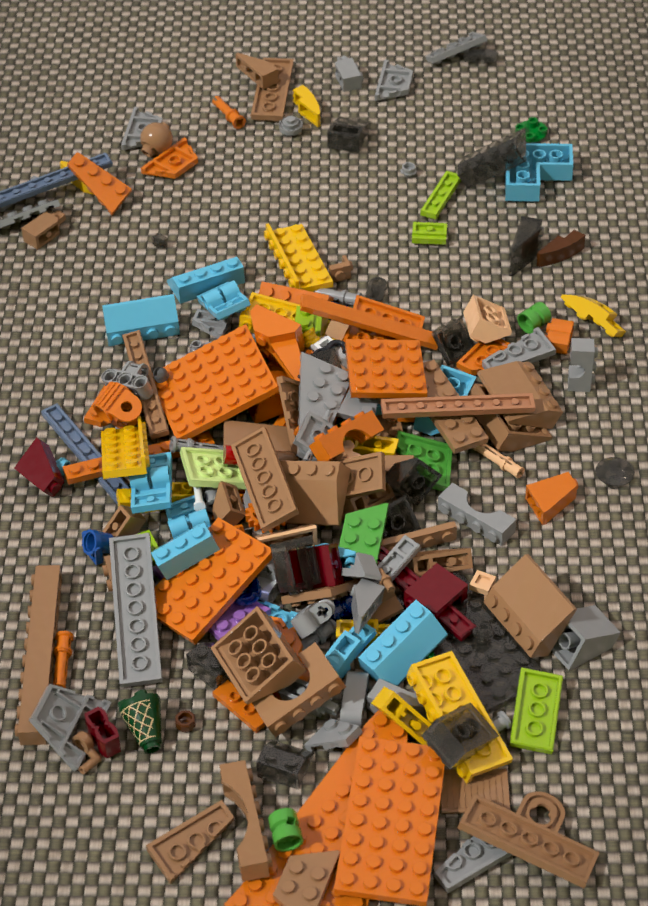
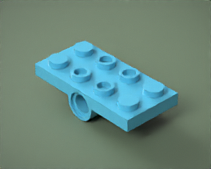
M234 280L196 296L198 302L217 320H225L231 314L242 312L251 305L249 299L240 292Z
M171 452L149 455L150 467H146L147 474L129 476L132 514L171 508Z
M194 495L172 502L171 508L165 509L173 539L203 521L206 522L208 528L211 526L206 508L199 511L194 510Z

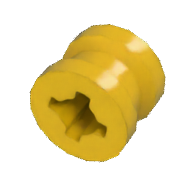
M314 327L303 333L306 349L321 339L320 336L316 335Z

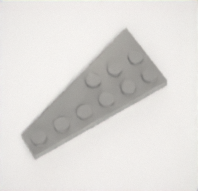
M301 352L298 407L299 429L309 411L319 417H323L326 410H331L333 416L330 422L333 423L349 386L348 371ZM297 446V456L304 458L306 452ZM313 457L311 461H317L316 457Z

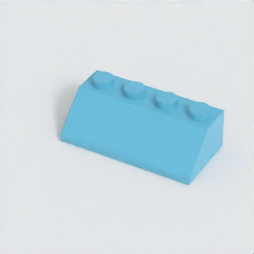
M234 257L172 277L167 280V283L181 304L197 299L196 296L226 282L234 280L237 285L245 283L244 266L238 257Z
M174 294L102 305L109 346L125 344L122 335L140 330L143 341L180 335Z
M441 365V370L459 396H468L477 376ZM415 417L414 430L428 435L440 433L429 417Z
M415 600L358 657L359 666L363 671L369 673V676L376 682L380 678L399 686L407 677L411 664L423 661L448 634L432 612Z

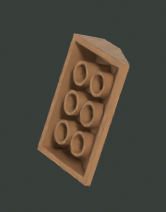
M514 361L480 370L477 373L490 395L533 393L536 407L535 413L502 414L508 424L552 429L563 413L558 402L543 382L542 377L539 376L534 365L530 362Z
M475 383L468 396L490 394L484 384ZM502 414L475 415L478 423L481 424L498 451L513 452L552 439L551 434L546 428L508 424Z
M280 461L299 510V514L285 521L286 524L340 526L351 469L340 461Z
M525 554L492 586L483 601L530 658L545 657L550 654L577 610L529 554Z
M258 606L211 647V650L246 704H250L291 685L307 671L273 619Z

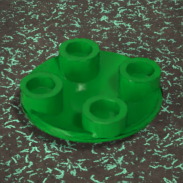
M530 117L527 121L515 126L517 138L524 142L541 141L548 133L547 126L538 121L536 117Z

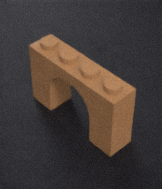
M316 642L298 654L310 674L309 684L300 696L292 700L283 701L277 699L272 693L252 702L265 725L275 737L284 733L289 727L304 719L306 715L321 707L323 703L346 688V685Z

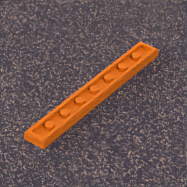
M302 294L300 311L399 340H420V346L437 350L439 347V333L307 294Z

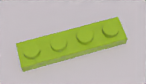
M446 171L420 210V215L436 220L461 182L462 175Z

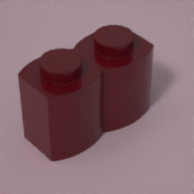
M96 707L86 712L87 731L92 736L94 742L97 743L101 755L108 759L120 753L119 733L115 725L109 722L107 713L101 707Z

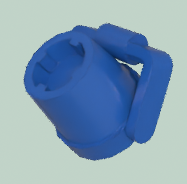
M88 529L82 532L83 551L91 558L95 565L102 564L103 554L110 553L109 538H113V535Z

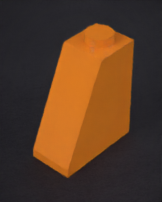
M569 472L526 485L525 499L542 525L547 524L576 499L578 482L575 478H572Z

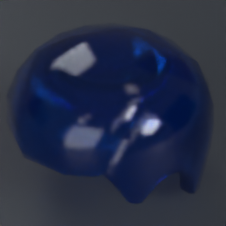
M257 577L234 601L236 605L242 607L252 606L260 599L262 589Z

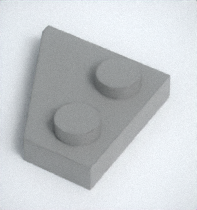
M197 309L192 318V325L218 339L220 336L225 335L232 321V314L225 320H217L209 311Z
M331 718L324 723L323 727L304 746L308 752H312L316 746H323L324 750L335 747H348L363 732L359 725Z

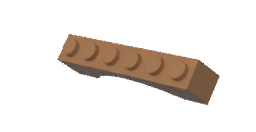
M245 760L220 764L224 796L232 800L242 810L248 822L246 834L237 848L242 882L269 877V867L273 866L271 853H266L265 849H269L267 836H262L261 833L265 832L263 818L258 819V815H261L259 801H254V798H257L255 784H250V782H253L252 769H247Z

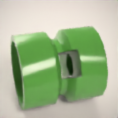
M536 302L529 309L518 314L517 321L525 333L531 334L533 329L540 328L549 323L552 316L549 308L544 303Z
M282 808L272 812L268 817V822L275 849L287 852L300 847L303 843V836L296 811L291 808Z

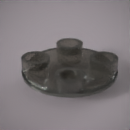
M608 457L601 460L597 464L595 475L599 480L607 484L611 489H618L620 486L628 484L634 479L635 474L631 463L619 457Z

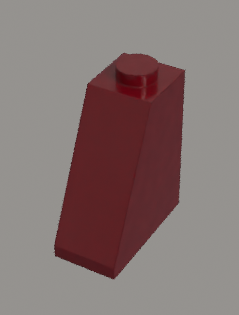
M36 437L14 469L42 492L54 497L60 491L64 480L57 467L50 446Z

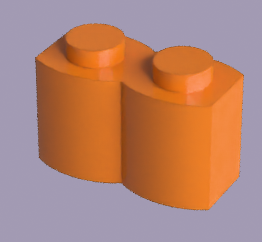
M552 318L551 323L547 324L546 333L548 335L545 334V336L556 348V353H568L574 321Z

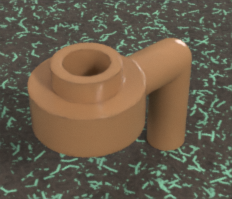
M80 731L72 737V743L91 758L79 767V771L82 774H86L100 763L102 758L94 749L92 736L89 733Z

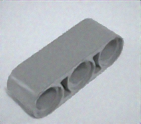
M348 671L340 721L362 727L369 685V673Z

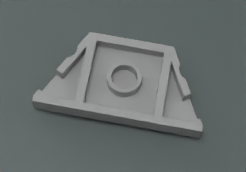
M384 59L375 93V101L409 95L413 70L404 68L399 64L393 66L389 64V60Z
M134 107L121 144L122 150L142 146L140 135L144 127L154 122L162 123L163 118L152 115V113L147 111L142 113L138 107Z

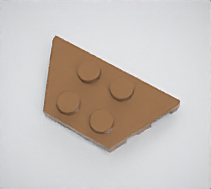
M340 851L289 856L274 891L273 899L280 906H320L339 861Z

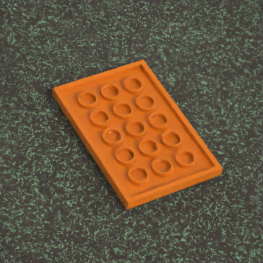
M219 517L209 527V530L220 550L168 580L163 577L155 586L157 620L194 645L199 642L276 555L274 549Z

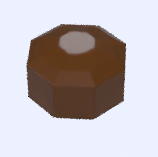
M190 710L180 711L175 715L176 728L181 732H190L196 727L195 714Z

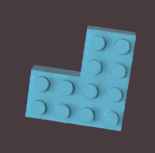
M506 143L505 201H539L540 180L572 181V144Z

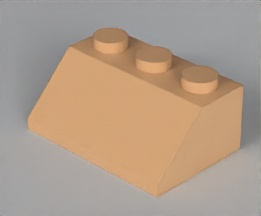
M475 295L471 297L463 314L469 336L472 340L489 343L511 335L512 330L504 307Z
M314 524L301 525L273 533L253 536L256 540L285 557V552L318 545L317 527Z

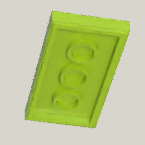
M521 667L509 746L552 755L563 682L562 675Z

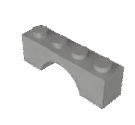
M454 483L449 485L438 496V510L471 528L474 532L488 538L491 542L502 546L516 532V519L501 510L493 513H481L474 510L468 504V491Z

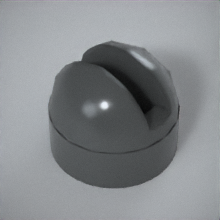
M157 367L153 371V377L157 383H163L169 378L167 370L163 367Z

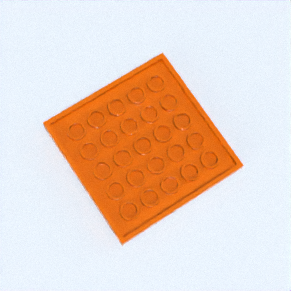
M246 324L164 366L163 368L167 370L169 378L163 383L155 381L163 411L174 436L178 439L186 440L279 393V387Z

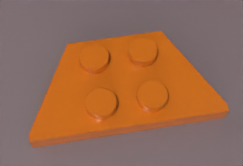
M184 137L141 167V173L176 179L196 165L198 157Z

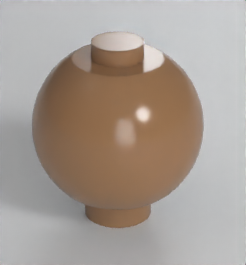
M154 122L145 126L140 135V142L143 146L141 152L147 157L152 158L153 155H160L169 149L173 143V135L169 125L164 122Z

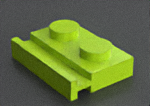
M413 222L412 243L446 245L447 223Z
M297 306L295 322L301 324L302 332L304 333L314 327L316 335L320 336L322 317L300 311V306Z

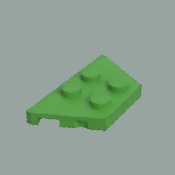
M383 503L347 513L339 547L356 551V553L372 555L376 564H378L389 504Z

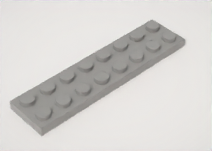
M143 533L109 538L120 687L163 682L150 534Z

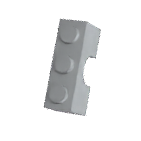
M571 338L568 391L590 392L591 385L595 384V373H592V371H596V360L594 358L598 357V347L594 346V339Z

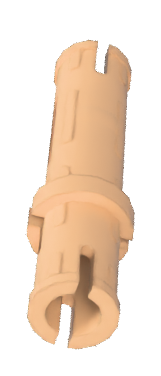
M483 444L474 447L475 451L500 466L502 471L509 472L517 479L524 474L525 470L523 467L513 462L511 457L504 456L491 446Z

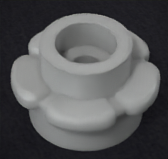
M406 162L402 165L400 172L406 177H412L416 174L417 170L414 163Z

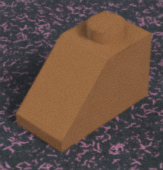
M223 481L219 483L212 508L215 520L219 517L235 526L245 517L237 486Z
M120 505L102 532L110 533L113 537L135 535L144 525L146 519L141 513L132 514L131 507Z

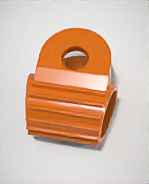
M112 381L107 384L92 404L93 409L103 421L108 424L111 423L119 429L129 425L135 427L138 423L137 418L142 410L140 399L129 388Z

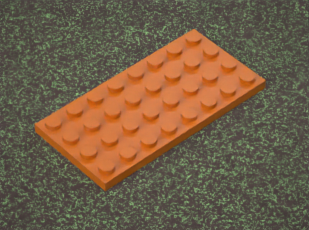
M359 736L334 894L427 906L447 748Z

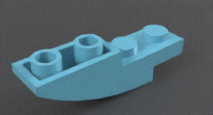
M368 624L364 626L359 634L355 633L354 626L349 632L344 630L325 655L341 679L351 669V662L377 634L376 629Z

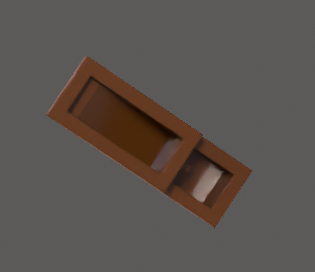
M575 229L565 238L558 235L537 253L536 266H549L576 255L584 249L586 235Z

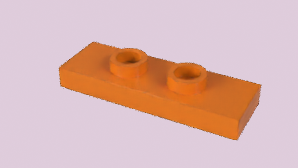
M229 680L212 692L215 699L255 733L266 726L253 704H246L233 683Z

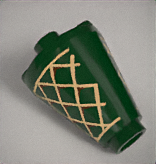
M139 690L134 693L133 697L123 699L117 705L122 719L140 748L146 754H150L161 749V700L157 693H147V690Z

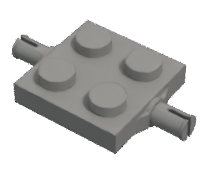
M326 410L323 417H319L310 411L306 414L293 441L294 445L306 452L302 461H311L315 457L309 448V445L314 442L313 438L322 432L325 435L328 434L327 430L333 427V424L330 422L333 416L331 410Z

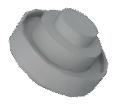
M287 116L279 122V131L284 135H297L303 129L302 121L294 116Z

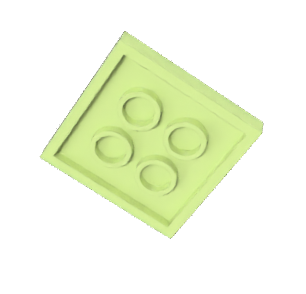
M181 447L180 456L189 486L218 489L219 483L223 481L237 486V489L246 490L239 467L223 464V450Z

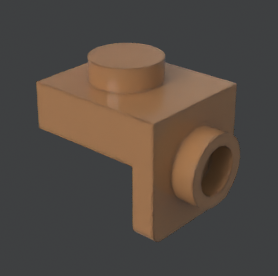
M346 255L342 256V263L329 266V275L333 283L351 279L353 264L351 260L348 261Z

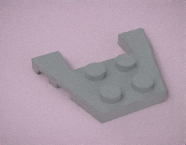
M49 684L33 711L29 722L75 772L86 753L67 740L83 709L88 712L96 707H101L107 713L112 702L105 699L101 701L94 699L95 697L91 695H80L75 693L74 690Z

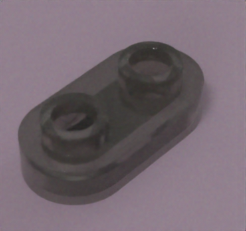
M381 277L372 278L367 287L366 298L382 303L387 289L386 280Z

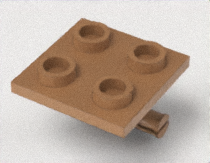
M379 568L382 576L379 584L385 586L382 603L370 618L378 619L379 624L405 611L395 596L394 591L396 588L392 584V578L388 574L386 575L383 568Z

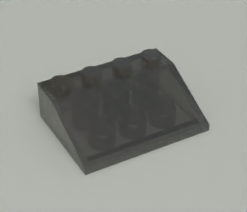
M524 128L466 155L458 164V176L467 188L473 187L526 162V130Z

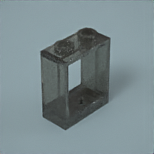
M312 535L270 544L280 593L288 592L289 596L301 593V589L303 591L315 589L314 585L322 583ZM294 548L297 550L303 581L295 583L289 555V550Z

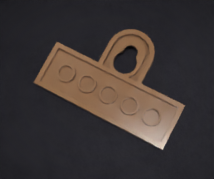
M531 792L525 795L516 813L474 794L457 828L582 888H585L600 853L558 833L565 818V809L557 798L545 792ZM538 806L544 807L549 810L550 822L547 824L536 823L531 819L529 812Z

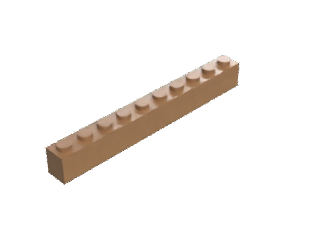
M60 565L36 566L35 574L31 575L33 590H30L29 597L32 605L28 606L30 622H26L28 638L24 639L26 655L22 657V665L25 669L20 675L23 688L19 689V702H21V706H17L19 724H15V737H19L20 745L47 744V741L29 722V719L46 687L52 684L55 660L53 651L56 647L55 634L58 629L62 587Z

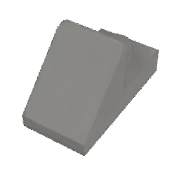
M359 552L356 553L354 565H351L350 568H342L341 576L355 579L364 578L366 580L381 581L382 577L374 557Z

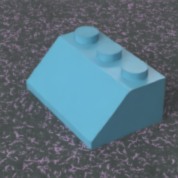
M203 521L154 549L151 554L166 580L219 551L220 548L206 522Z

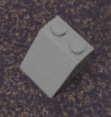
M596 605L577 608L551 651L570 671L613 648L621 632Z

